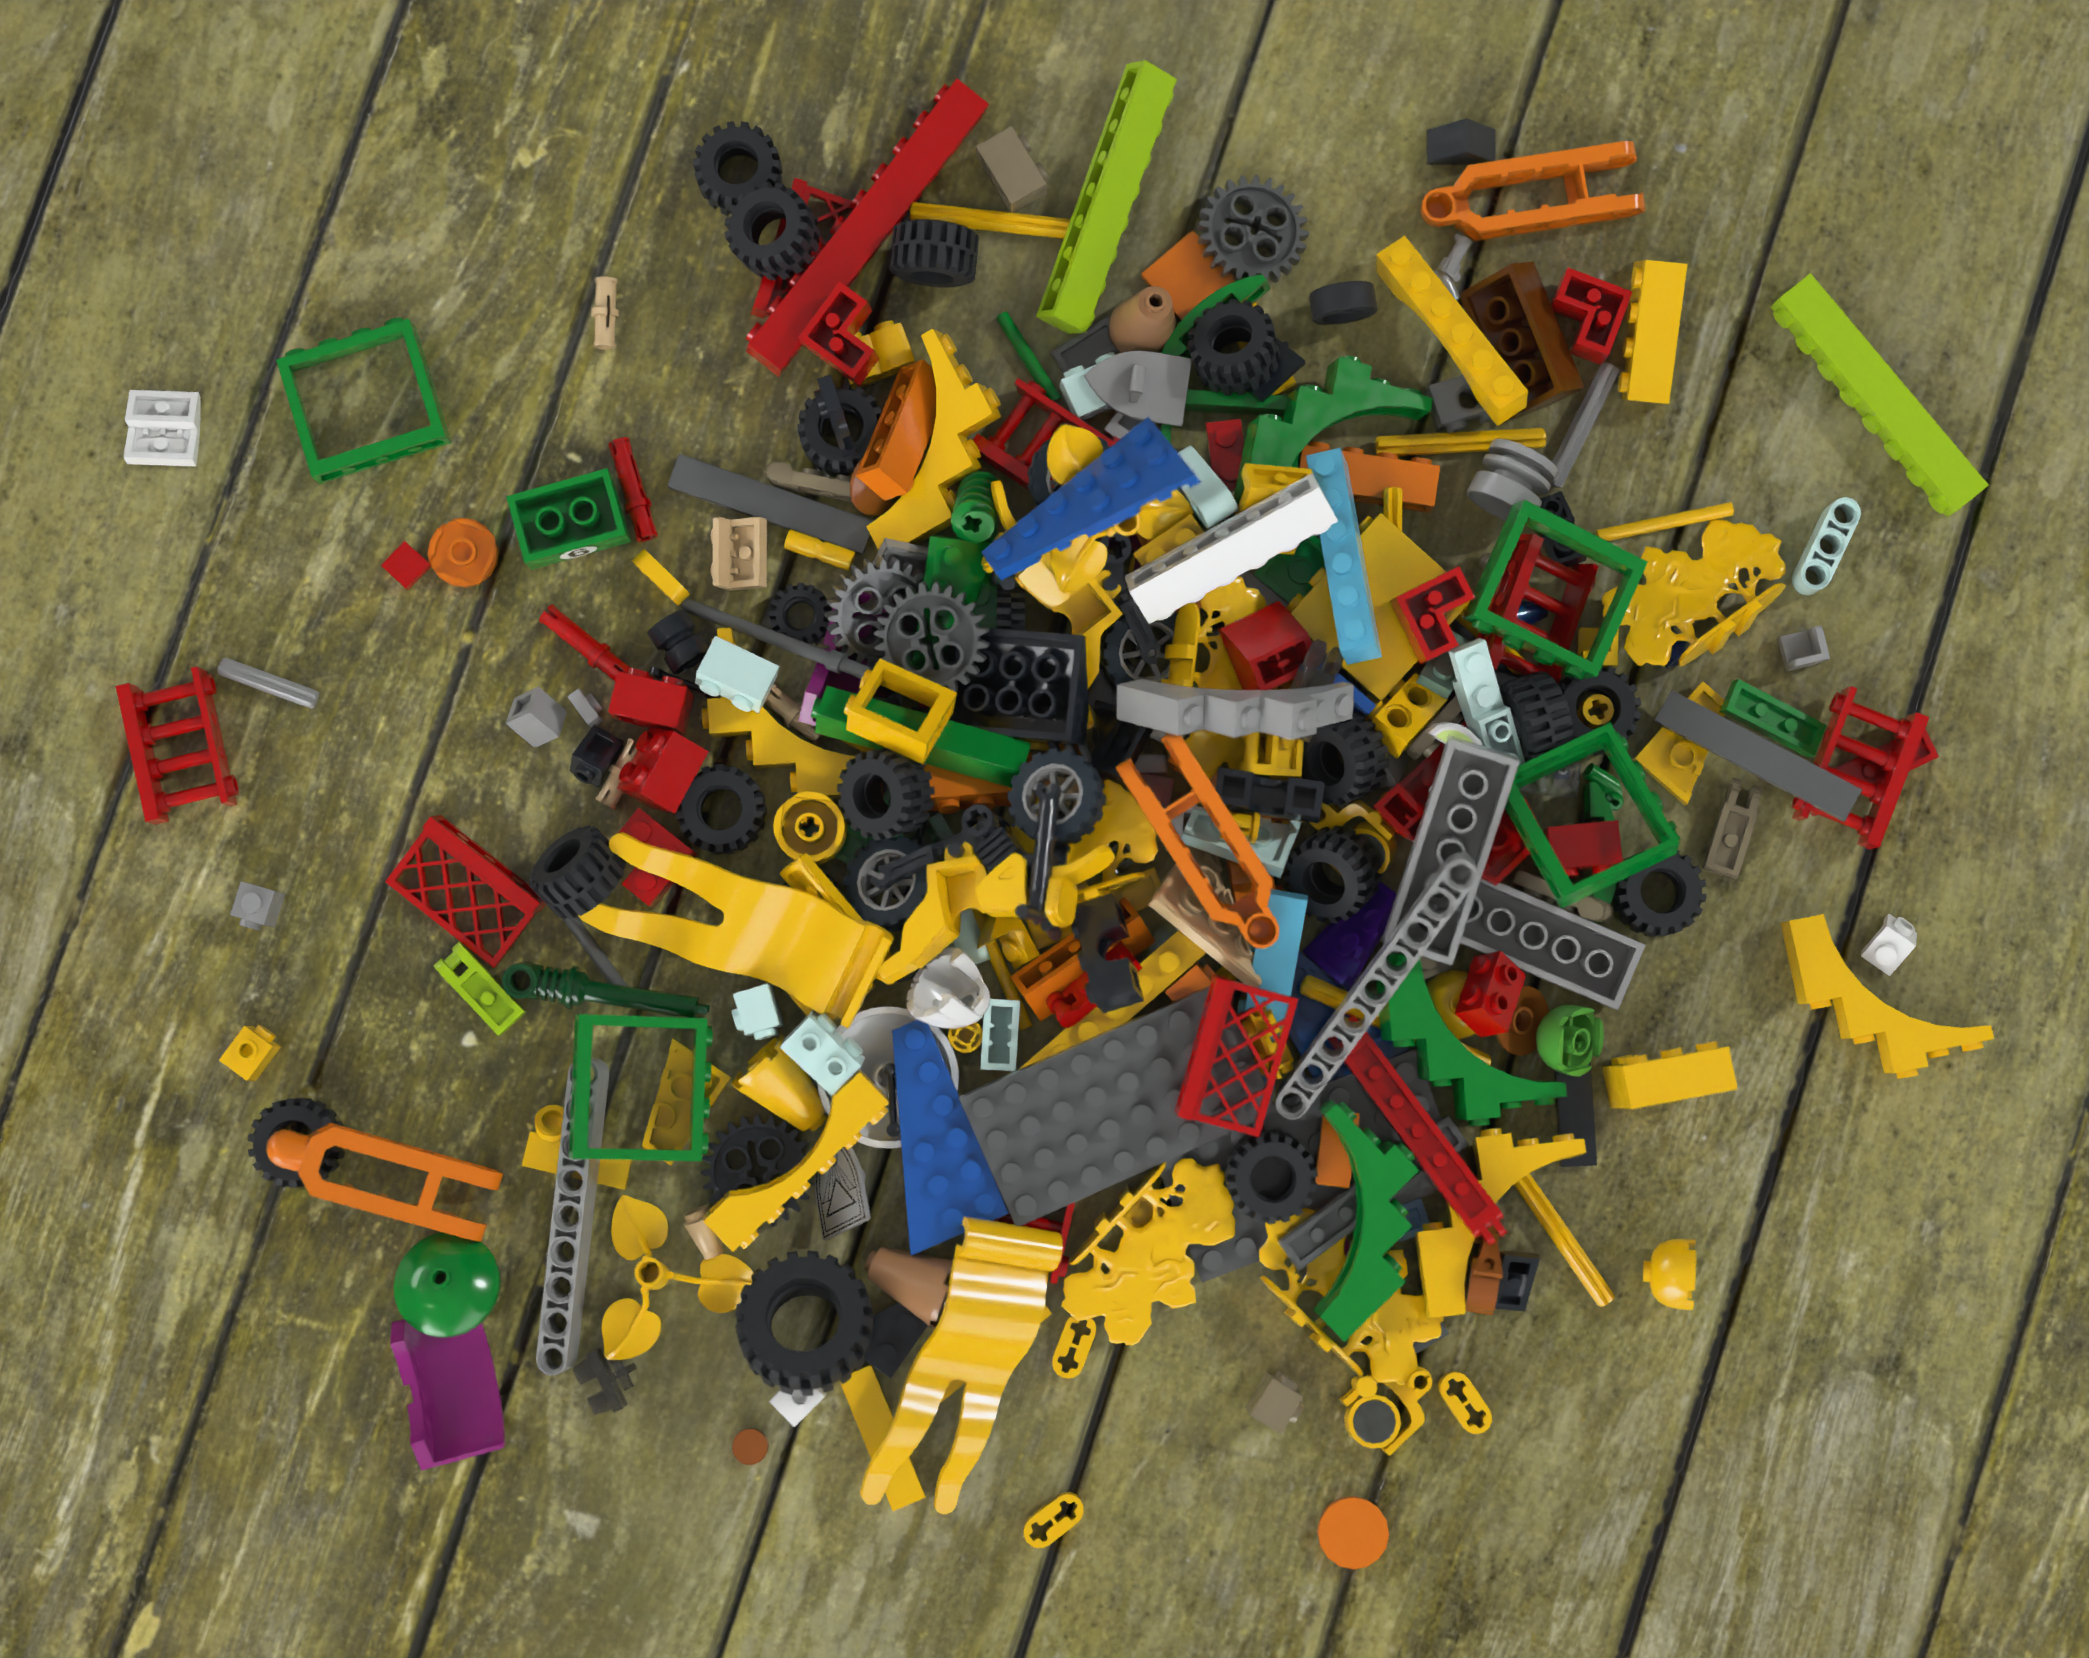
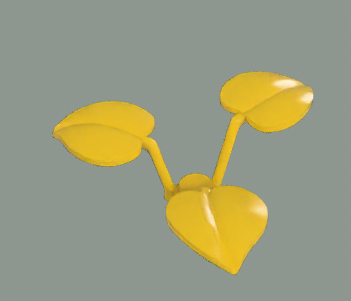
M1068 424L1061 425L1056 430L1048 446L1047 465L1051 476L1057 483L1063 486L1078 472L1082 471L1103 454V446L1098 437L1086 429ZM1175 489L1171 491L1172 497L1161 503L1158 499H1155L1141 506L1138 514L1091 537L1083 534L1071 540L1072 546L1062 551H1059L1057 548L1051 550L1050 563L1058 589L1062 593L1075 591L1091 582L1102 571L1107 561L1108 551L1104 544L1095 541L1096 538L1102 536L1112 537L1115 532L1124 536H1129L1136 532L1141 537L1155 539L1188 515L1193 514L1194 511L1191 505Z
M622 1195L613 1213L611 1226L612 1242L619 1255L627 1260H637L645 1253V1256L642 1257V1260L635 1268V1278L642 1285L640 1292L642 1293L643 1304L641 1306L637 1301L626 1298L618 1300L608 1307L602 1320L604 1357L609 1360L631 1359L645 1353L656 1343L661 1332V1319L657 1314L647 1311L650 1304V1289H661L667 1284L669 1279L701 1284L698 1290V1297L702 1305L715 1313H728L735 1310L737 1304L741 1303L740 1293L745 1284H752L751 1275L754 1272L746 1263L728 1254H720L711 1259H704L700 1265L701 1278L669 1271L664 1263L652 1258L651 1252L652 1249L660 1248L668 1237L669 1223L667 1217L653 1204Z

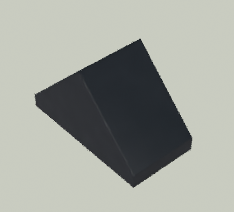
M1466 118L1427 129L1426 131L1427 165H1472L1496 161L1495 129Z

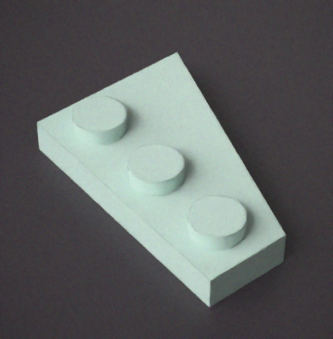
M1193 810L1181 839L1184 844L1239 863L1225 840L1219 838V831L1208 813L1202 810ZM1260 817L1256 843L1249 844L1268 874L1278 878L1281 877L1302 821L1289 820L1288 824L1271 823V818Z

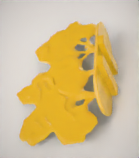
M1714 519L1709 521L1702 535L1703 557L1699 560H1692L1683 551L1672 550L1669 553H1664L1661 549L1645 546L1641 559L1648 562L1643 572L1646 577L1645 585H1637L1620 624L1630 626L1624 644L1625 651L1638 666H1642L1646 662L1653 666H1665L1670 660L1672 646L1677 640L1688 641L1691 645L1680 656L1678 661L1680 667L1692 662L1707 650L1712 655L1724 647L1732 632L1740 636L1747 631L1756 616L1768 607L1785 589V584L1777 583L1760 595H1755V588L1759 579L1775 580L1780 579L1785 574L1786 563L1778 554L1782 541L1775 538L1773 534H1761L1751 524L1742 522L1733 524L1727 520ZM1755 567H1758L1761 571L1757 577L1754 575ZM1742 568L1748 569L1750 581L1744 582L1747 588H1743L1739 581V571ZM1735 583L1738 589L1733 590L1729 588L1728 584ZM1618 586L1605 592L1602 596V604L1604 605L1603 617H1605ZM1727 593L1742 595L1747 604L1728 618L1718 610L1717 601ZM1714 617L1719 622L1718 625L1700 638L1695 636L1692 625L1695 620ZM1676 625L1683 633H1673L1671 626Z
M1237 576L1229 585L1218 586L1207 592L1200 600L1202 608L1208 615L1201 628L1200 613L1196 603H1187L1180 607L1174 627L1173 643L1166 644L1164 658L1170 659L1168 679H1161V683L1193 687V681H1196L1198 688L1242 690L1220 634L1208 637L1206 634L1207 632L1212 633V627L1210 626L1224 622L1226 626L1267 606L1265 597L1260 591L1255 588L1246 587L1243 578ZM1213 611H1220V616L1215 619L1211 618ZM1216 641L1218 649L1214 650L1210 647L1209 642ZM1198 643H1203L1210 653V665L1203 673L1194 672ZM1203 729L1191 732L1190 737L1185 740V743L1209 780L1215 775L1222 763L1227 762L1229 769L1239 770L1240 762H1243L1245 743L1240 736L1234 738ZM1259 735V741L1264 748L1265 740Z
M1108 779L1103 781L1105 785L1103 794L1106 795V805H1102L1101 809L1103 816L1100 822L1096 821L1093 825L1095 829L1091 834H1085L1081 837L1082 840L1076 844L1069 843L1071 851L1068 853L1067 864L1079 860L1099 846H1108L1112 841L1119 843L1118 851L1112 863L1102 870L1103 881L1101 883L1079 890L1074 885L1077 890V900L1082 898L1091 900L1109 894L1110 889L1146 877L1144 872H1135L1119 877L1115 874V870L1125 858H1130L1135 863L1146 864L1153 861L1158 852L1156 845L1157 833L1131 792H1126L1121 785ZM1037 795L1035 799V804L1039 803L1040 801ZM1016 825L1014 827L1010 826L1012 835L1018 839L1023 849L1028 854H1034L1035 841ZM1125 844H1129L1131 847L1130 852L1124 854L1123 848Z
M1193 1158L1181 1159L1174 1166L1172 1186L1158 1190L1153 1189L1152 1184L1166 1166V1162L1153 1167L1133 1189L1127 1185L1118 1194L1120 1204L1109 1215L1103 1211L1094 1220L1096 1230L1071 1258L1069 1264L1076 1265L1091 1253L1094 1255V1267L1088 1272L1070 1274L1064 1279L1063 1292L1066 1298L1062 1301L1061 1306L1078 1321L1103 1315L1105 1317L1104 1327L1111 1343L1119 1344L1124 1342L1126 1345H1135L1152 1325V1302L1161 1301L1172 1309L1196 1303L1195 1288L1190 1284V1280L1194 1276V1261L1186 1255V1248L1189 1244L1216 1245L1235 1236V1218L1232 1214L1234 1201L1227 1187L1223 1185L1225 1173L1221 1170L1218 1163L1203 1167ZM1182 1184L1186 1189L1185 1191H1177L1174 1188ZM1169 1195L1181 1197L1183 1202L1180 1206L1172 1207L1162 1203L1160 1198L1163 1197L1167 1200ZM1140 1197L1146 1198L1153 1205L1152 1219L1146 1226L1134 1228L1123 1216ZM1158 1207L1165 1210L1163 1217L1158 1215ZM1115 1224L1124 1230L1117 1251L1111 1252L1100 1249L1097 1246ZM1103 1262L1110 1269L1109 1274H1104L1101 1271L1100 1267Z
M1304 1208L1302 1209L1303 1213L1298 1217L1296 1214L1289 1217L1290 1221L1283 1223L1279 1220L1275 1221V1224H1267L1266 1222L1268 1238L1259 1249V1260L1269 1269L1286 1270L1289 1279V1289L1282 1291L1266 1276H1260L1259 1278L1288 1307L1283 1313L1300 1327L1306 1324L1313 1331L1309 1338L1319 1348L1327 1353L1331 1349L1360 1377L1363 1374L1362 1370L1349 1357L1355 1351L1365 1352L1370 1358L1371 1375L1377 1383L1384 1382L1388 1384L1395 1381L1398 1385L1403 1386L1409 1380L1411 1374L1418 1370L1413 1343L1415 1341L1425 1343L1439 1338L1442 1332L1441 1323L1443 1317L1427 1319L1423 1294L1416 1296L1401 1294L1399 1288L1348 1338L1347 1345L1341 1349L1322 1330L1326 1323L1320 1317L1313 1322L1297 1306L1296 1301L1302 1291H1317L1324 1297L1331 1289L1347 1258L1344 1254L1346 1236L1307 1264L1306 1276L1299 1283L1297 1280L1301 1276L1298 1273L1295 1274L1296 1268L1293 1263L1289 1268L1284 1262L1288 1256L1277 1240L1316 1211ZM1403 1249L1387 1251L1382 1257L1388 1253L1403 1268L1398 1274L1404 1279L1408 1274ZM1309 1279L1317 1280L1316 1285L1307 1286L1306 1284ZM1366 1336H1371L1372 1341L1370 1344L1364 1345L1361 1343Z

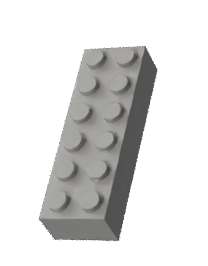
M1448 735L1383 934V944L1445 860L1454 853H1466L1475 861L1477 869L1476 882L1422 954L1423 957L1453 965L1519 764L1517 756ZM1464 864L1454 865L1450 870V874L1456 879H1464L1471 872L1470 868ZM1442 893L1433 894L1429 899V903L1435 908H1443L1449 902V898ZM1415 922L1407 930L1412 936L1420 937L1427 932L1428 928L1421 922Z
M1482 878L1459 943L1482 954L1502 951L1522 971L1615 1010H1618L1646 946L1507 885L1499 883L1495 886Z

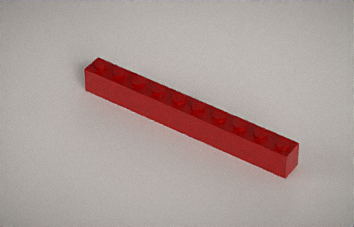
M956 79L950 87L947 84L941 87L933 99L937 103L930 113L924 110L912 126L916 129L909 139L905 136L901 138L892 151L895 157L887 166L883 162L871 177L875 183L869 191L866 192L862 189L850 204L854 210L847 219L842 215L838 218L829 231L833 234L832 238L826 245L822 242L819 243L817 252L810 254L813 258L810 266L805 272L795 273L789 281L788 286L792 289L784 299L779 295L776 297L766 311L770 314V317L763 325L757 322L745 339L749 341L746 352L779 377L803 347L798 339L799 335L840 281L848 288L851 286L891 235L893 227L902 221L909 212L912 203L920 198L985 115L989 103L959 79Z

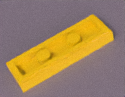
M530 1131L522 1166L557 1174L560 1140L556 1142L545 1141L535 1131ZM600 1159L597 1183L625 1190L633 1160ZM578 1171L572 1173V1178L583 1180Z

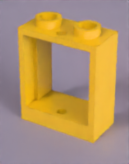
M879 659L873 670L867 669L859 686L861 688L857 696L852 694L845 706L844 714L848 715L846 730L924 764L953 714L957 692L883 659ZM879 685L931 707L918 732L865 709Z

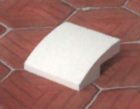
M130 390L125 415V422L128 425L124 451L126 463L196 466L201 416L199 392Z

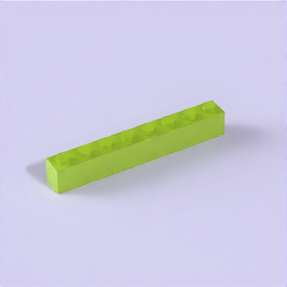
M1146 60L1126 64L1036 315L1037 318L1067 334L1086 333L1094 321L1096 304L1105 290L1106 276L1110 265L1116 259L1117 246L1121 234L1128 225V215L1131 206L1139 194L1141 178L1151 161L1150 153L1155 139L1162 130V120L1166 108L1170 105L1174 96L1173 89L1177 79Z
M1811 273L1782 295L1770 307L1774 311L1773 316L1777 323L1783 328H1788L1796 337L1795 342L1798 348L1806 355H1811L1818 364L1817 368L1820 374L1826 380H1832L1840 390L1839 394L1842 400L1849 407H1854L1862 416V423L1866 429L1873 434H1877L1884 442V449L1892 459L1899 460L1905 467L1908 479L1915 486H1921L1929 496L1928 501L1934 510L1948 517L1989 486Z

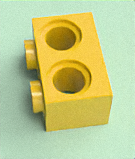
M1417 673L1407 682L1401 679L1389 692L1390 701L1387 704L1380 701L1368 715V718L1376 724L1374 729L1377 732L1381 731L1384 736L1381 739L1383 745H1387L1388 752L1396 759L1431 723L1448 700L1416 682L1419 677ZM1389 722H1393L1398 728L1392 726Z

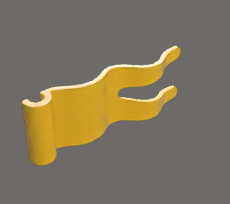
M617 833L611 837L609 848L613 853L641 870L661 876L696 893L724 913V921L719 925H710L684 917L615 908L602 903L581 916L579 915L582 921L608 934L665 949L702 966L769 982L785 990L797 1000L822 1015L825 1012L836 1015L842 1020L840 1025L846 1028L851 1027L894 940L890 932L874 923L857 921L826 900L808 892L740 876L707 861L646 844L626 833Z
M964 1216L962 1225L965 1227V1239L962 1245L957 1244L943 1313L934 1332L920 1349L908 1372L892 1424L865 1471L860 1496L866 1504L874 1505L882 1500L893 1474L911 1455L927 1432L949 1383L953 1380L961 1379L965 1382L959 1424L949 1456L939 1473L933 1503L934 1508L940 1514H948L955 1509L962 1484L978 1461L990 1436L1006 1383L1017 1364L1030 1349L1039 1330L1044 1312L1049 1272L1054 1271L1058 1267L1062 1255L1063 1242L1060 1233Z

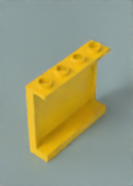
M1382 513L1378 514L1374 519L1368 515L1359 525L1382 653L1381 658L1347 665L1339 648L1327 574L1323 567L1309 580L1308 583L1312 588L1304 597L1298 593L1286 606V609L1308 632L1311 641L1367 690L1366 695L1375 703L1382 701L1418 661L1389 601L1446 573L1441 566ZM1470 601L1444 613L1449 625Z

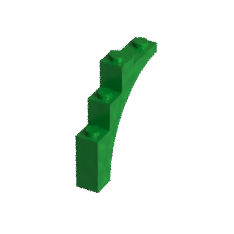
M1340 356L1327 367L1323 392L1321 388L1315 385H1300L1288 395L1283 422L1282 418L1277 415L1263 414L1248 424L1234 493L1236 503L1239 505L1244 491L1241 472L1245 463L1291 467L1297 455L1322 430L1342 421L1364 416H1396L1419 420L1431 411L1433 398L1422 395L1420 390L1414 388L1401 389L1391 386L1390 382L1385 379H1370L1371 365L1361 363V360L1354 356Z
M1404 953L1388 954L1386 957L1387 961L1392 965H1401L1407 959ZM1420 958L1379 1013L1381 1040L1393 1041L1394 1047L1414 1046L1416 1043L1418 1079L1430 1081L1432 1087L1449 1086L1453 1083L1455 1118L1468 1120V1126L1488 1125L1489 1118L1501 1117L1500 1108L1522 1107L1521 1101L1533 1100L1534 1105L1555 1104V1098L1567 1097L1566 1082L1532 1081L1514 1077L1489 1066L1468 1051L1450 1032L1434 1007L1424 981ZM1376 980L1377 993H1381L1385 989V984L1380 980Z
M1328 1099L1319 1110L1336 1131L1348 1155L1355 1181L1357 1211L1354 1235L1345 1264L1331 1289L1313 1310L1345 1342L1406 1282L1398 1274L1403 1268L1388 1253L1384 1257L1382 1256L1412 1227L1405 1219L1409 1212L1395 1198L1390 1202L1389 1200L1419 1170L1412 1163L1416 1157L1405 1145L1400 1142L1396 1146L1386 1140L1378 1148L1377 1146L1381 1141L1369 1128L1365 1127L1361 1130L1353 1122L1357 1116L1343 1101L1337 1105Z

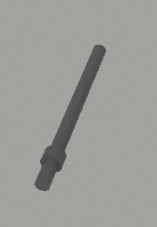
M686 598L682 604V610L684 609L689 614L825 665L827 670L837 674L845 672L862 679L865 671L871 669L866 665L848 659L847 654L836 650L831 652L689 598Z

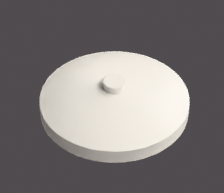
M889 1006L862 1011L856 1015L850 1028L840 1025L836 1029L844 1039L849 1037L863 1050L861 1055L864 1057V1061L860 1070L888 1097V1100V1076L884 1072V1067L888 1063L895 1064L892 1030L917 1020L908 1009ZM929 1025L958 1091L959 1068L953 1047L939 1027ZM895 1075L897 1124L900 1125ZM817 1083L822 1105L827 1115H829L832 1096ZM889 1103L885 1106L888 1112L881 1120L874 1125L869 1122L859 1131L862 1137L857 1142L876 1148L901 1147V1134L897 1137H891L887 1134V1127L890 1124Z

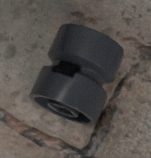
M684 609L663 618L647 632L657 650L666 651L664 660L674 675L685 672L703 660L709 649L701 634H693L696 626Z

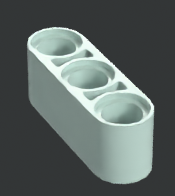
M1191 445L1178 452L1202 483L1191 488L1186 484L1177 488V490L1187 499L1194 514L1206 528H1211L1239 510L1229 489Z
M1847 497L1839 498L1823 510L1792 576L1793 587L1800 594L1813 595L1826 587L1831 581L1860 520L1861 510L1858 503L1853 499ZM1835 509H1841L1846 513L1847 522L1845 524L1837 521L1834 515ZM1821 539L1828 540L1833 548L1832 554H1826L1820 548ZM1806 570H1812L1817 574V585H1812L1806 580Z

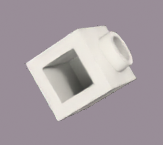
M818 1388L813 1389L812 1396H802L801 1390H794L792 1395L783 1393L780 1390L769 1402L795 1427L826 1396L827 1392L823 1393V1389Z

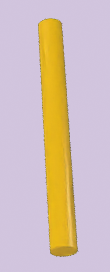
M1728 502L1597 529L1595 534L1606 541H1612L1733 516L1734 509L1732 503Z
M971 908L981 932L985 913ZM995 940L986 945L991 958L990 962L1006 1000L1020 1001L1018 1028L1022 1031L1033 1025L1019 992L1010 979V971Z

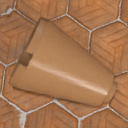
M1150 286L1126 298L1115 307L1109 321V338L1120 353L1130 351L1162 353L1166 342L1177 327L1170 294L1162 287Z
M881 1247L878 1252L873 1250L865 1264V1270L869 1271L868 1279L934 1329L936 1328L946 1304L953 1260L920 1253L910 1256L909 1251Z

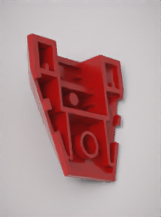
M1464 720L1460 725L1468 729ZM1441 743L1428 758L1426 757L1400 783H1397L1372 807L1398 834L1413 842L1429 796L1428 790L1433 784L1445 747L1444 743ZM1505 808L1481 877L1495 886L1530 854Z

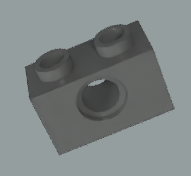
M1463 375L1429 385L1425 392V396L1433 398L1430 412L1437 432L1446 429L1448 433L1458 432L1467 428V423L1480 419L1481 424L1493 421L1477 401ZM1462 395L1470 396L1475 402V408L1466 409L1462 407L1459 403V397Z

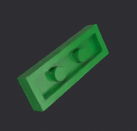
M1740 679L1732 681L1720 710L1721 713L1808 758L1815 756L1827 726Z

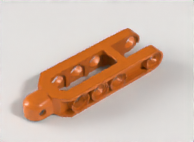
M1621 141L1468 165L1454 186L1436 188L1425 195L1420 206V214L1422 219L1431 226L1455 225L1456 229L1473 241L1633 217L1646 211L1643 192L1616 197V193L1590 198L1588 196L1585 180L1586 173L1618 169L1629 166L1637 161L1634 142ZM1563 177L1568 202L1566 205L1549 207L1548 204H1544L1539 209L1515 212L1512 209L1507 210L1506 214L1483 218L1469 209L1468 197L1472 191Z
M1168 733L1161 740L1192 790L1165 808H1162L1131 758L1116 766L1117 772L1209 917L1215 921L1237 925L1251 946L1256 948L1272 946L1279 936L1278 922L1267 906L1273 880L1181 735ZM1201 802L1252 883L1250 893L1232 905L1221 902L1210 885L1209 880L1171 823V820Z
M329 1123L309 1135L291 1130L277 1131L270 1136L266 1146L268 1157L273 1164L298 1172L310 1196L478 1242L483 1240L487 1227L486 1223L483 1222L481 1224L458 1217L455 1213L433 1207L442 1176L498 1191L504 1173L489 1167L334 1123ZM338 1146L428 1172L419 1202L408 1204L392 1199L384 1193H379V1195L356 1189L352 1184L345 1183L340 1185L323 1180L318 1171L325 1150Z

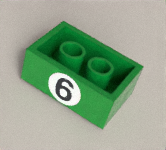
M608 468L506 496L524 563L531 570L631 542L614 477Z

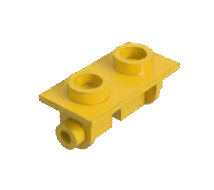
M1262 1007L1270 1024L1276 1023L1271 1008ZM1258 1010L1240 1020L1249 1037L1267 1028ZM1279 1027L1274 1030L1276 1034L1280 1032ZM1270 1032L1252 1042L1261 1059L1275 1051L1277 1043L1276 1041H1271L1270 1037L1272 1034ZM1287 1044L1285 1045L1276 1079L1282 1078L1280 1073L1284 1074L1294 1069L1292 1065L1294 1059ZM1272 1060L1269 1061L1268 1063L1264 1064L1265 1067H1266V1069L1268 1070V1072H1269V1069H1270V1065H1271ZM1259 1067L1260 1074L1264 1076L1262 1068Z

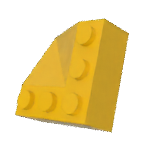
M1717 1041L1696 1044V1052L1683 1054L1681 1047L1660 1051L1661 1058L1647 1060L1646 1054L1610 1058L1612 1065L1602 1067L1610 1108L1635 1109L1738 1089L1729 1046L1718 1047Z

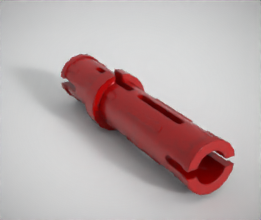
M628 437L614 439L613 442L608 443V447L613 457L615 469L626 502L624 505L625 513L630 515L637 542L653 540V538H657L659 535L650 510L652 503L644 492L630 439Z
M551 604L547 607L549 613L544 611L541 614L539 622L547 626L588 659V665L593 669L599 668L612 680L616 681L618 671L628 673L629 668H632L610 652V646L606 643L600 644L559 611L555 605Z

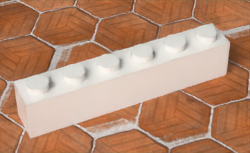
M1313 473L1126 575L1127 586L1149 624L1156 620H1164L1170 617L1176 609L1187 603H1195L1201 600L1207 592L1218 586L1229 585L1240 574L1250 569L1260 568L1273 556L1281 552L1293 550L1304 539L1312 535L1324 533L1338 520Z

